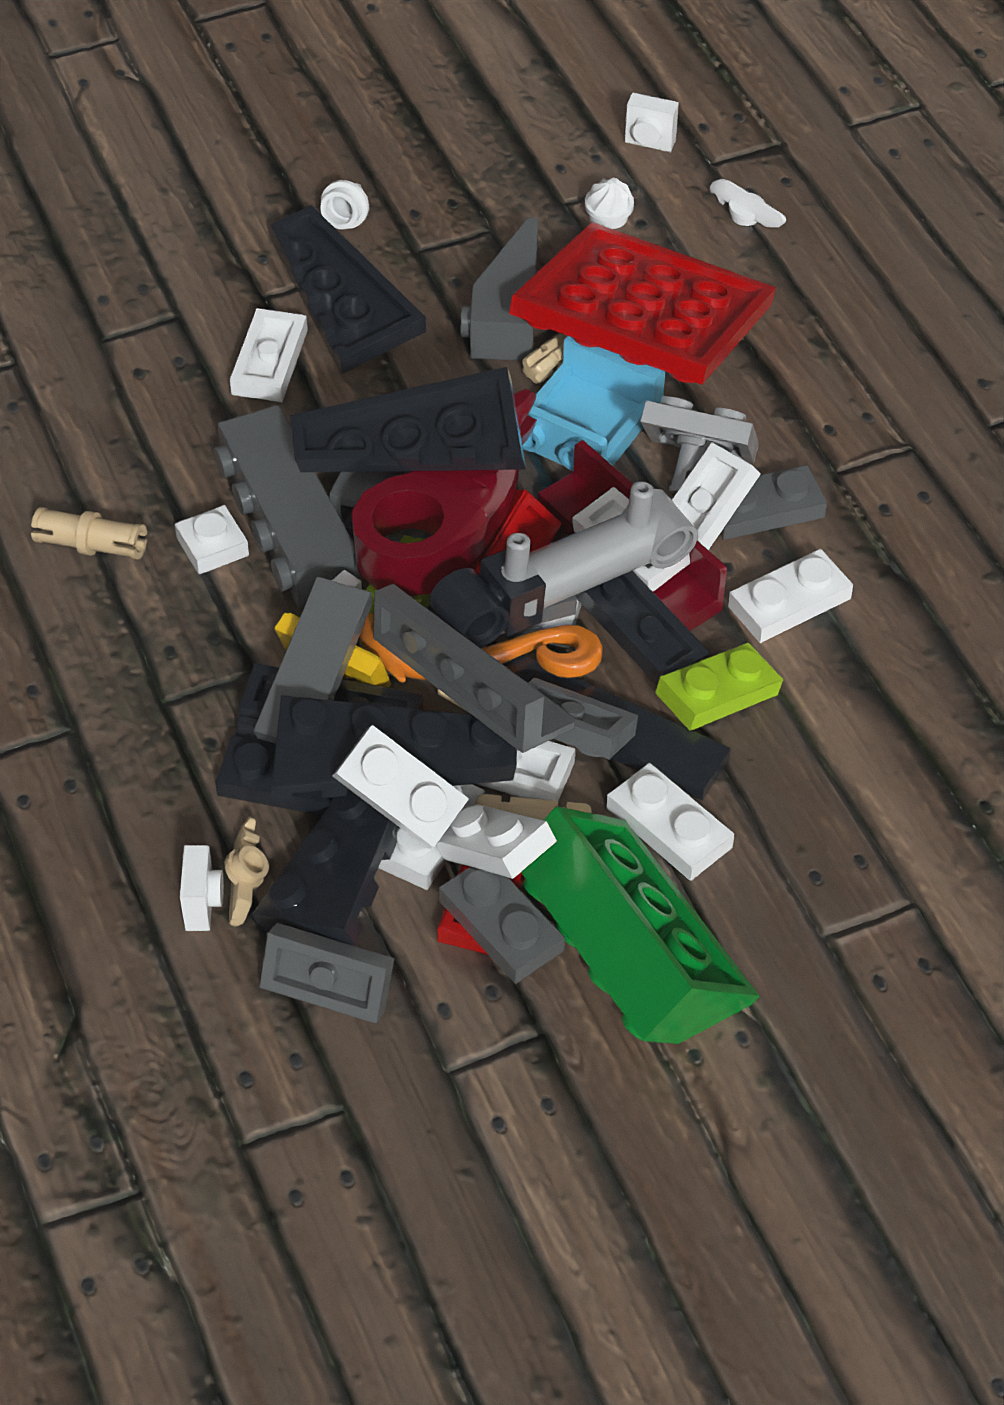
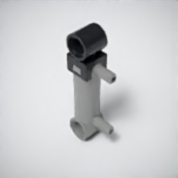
M636 482L631 487L629 504L622 514L532 552H529V537L523 533H513L507 538L506 550L481 560L480 575L472 568H462L453 571L439 581L431 592L430 606L441 620L476 646L483 648L499 637L503 631L508 637L541 623L543 609L649 563L655 568L662 569L673 566L691 552L697 542L698 531L663 490L653 489L652 485L647 482Z

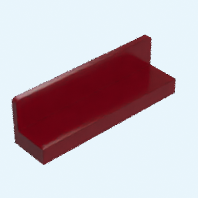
M581 440L574 446L573 472L538 493V501L562 522L560 528L570 536L576 533L574 532L572 517L612 487H615L625 497L630 499L633 483L584 440ZM697 540L690 552V564L653 591V593L691 631L722 611L727 568L723 562Z

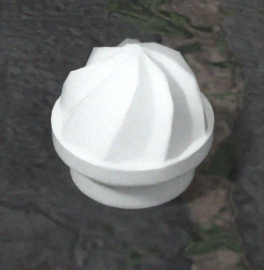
M603 178L599 184L592 185L591 190L585 197V210L589 214L590 221L611 229L623 226L634 209V199L628 186L620 182L618 178H611L609 180Z
M337 180L325 188L321 196V214L334 228H355L366 219L369 212L368 196L362 190L361 184L353 183L349 180Z

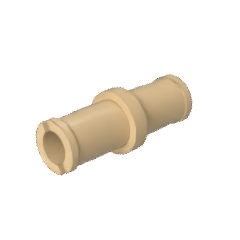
M39 507L35 511L31 523L33 528H42L41 531L34 530L31 532L33 541L75 547L77 552L83 555L92 556L98 551L138 560L143 556L147 545V539L138 538V535H147V529L144 524H131L102 519L101 514L93 511H85L82 515Z

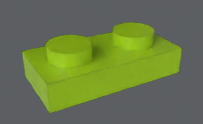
M745 643L661 676L655 693L687 729L691 731L777 696L783 678L749 643Z

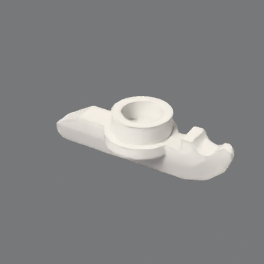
M718 179L710 185V192L716 194L721 204L729 203L731 218L739 225L751 226L759 222L765 227H780L786 222V217L764 203L760 196L745 191L731 181Z

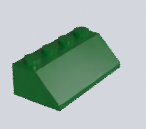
M555 806L543 821L548 823L557 841L521 871L524 876L522 882L528 893L543 903L556 920L554 927L565 937V942L576 948L588 964L587 973L592 982L602 991L608 993L622 1011L621 1020L626 1029L636 1038L645 1042L679 1044L753 1005L760 995L626 820Z

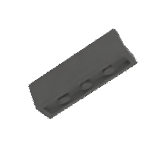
M391 584L375 591L374 639L518 751L524 753L574 729L575 718L486 651L469 641L396 585Z

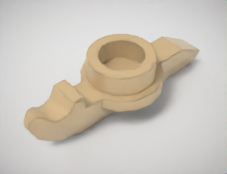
M248 817L241 826L235 839L234 848L226 856L224 862L225 871L231 880L229 924L232 926H239L244 923L252 904V892L263 883L264 877L269 870L267 858L261 850L255 847L259 842L260 836L255 834L256 820Z

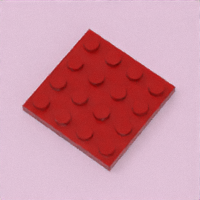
M591 222L512 295L509 314L526 320L528 325L536 329H551L573 337L575 342L582 346L600 347L621 355L629 363L649 365L668 372L678 381L703 385L770 308L776 287Z

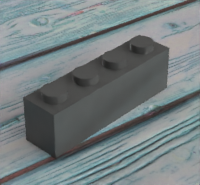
M279 405L218 423L220 446L213 448L217 468L223 479L231 477L234 483L232 484L233 496L241 515L250 514L253 520L251 522L252 533L261 553L269 551L272 557V573L280 591L289 590L300 610L305 607L317 577L332 581L345 570L360 580L354 543L316 473L300 472L295 461L292 429Z

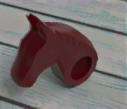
M526 388L514 394L522 445L532 434L537 419L528 416L537 397L535 393ZM519 470L410 471L403 475L385 479L362 493L351 512L358 572L377 590L394 584L409 596L431 594L437 583L446 575L455 570L467 568L486 549L511 505L519 478ZM410 528L425 530L433 534L423 541L413 543L394 542L385 538L398 530Z

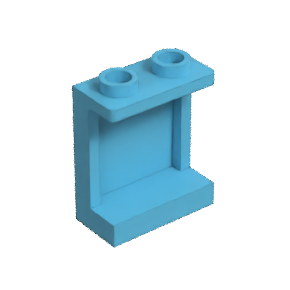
M567 336L564 339L563 363L536 394L537 398L528 416L537 419L532 434L522 445L523 449L537 453L573 471L574 446L579 441L584 440L613 466L644 428L640 421L645 401L660 403L661 397L664 396L665 371L649 365L629 363L619 354L600 347L582 346L575 342L573 337Z

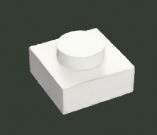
M632 93L627 103L625 142L671 152L676 141L679 102Z
M225 505L175 523L177 540L199 575L249 556L248 541Z
M184 845L180 901L185 931H210L212 907H222L223 871L212 870L209 845Z

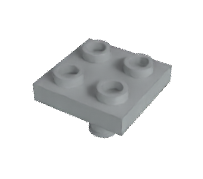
M662 396L660 403L645 401L640 422L650 440L680 448L672 485H670L668 492L676 495L711 443L718 445L748 463L754 464L759 441L753 423L745 422V414L726 408H714L713 415L692 410L693 403L670 396Z

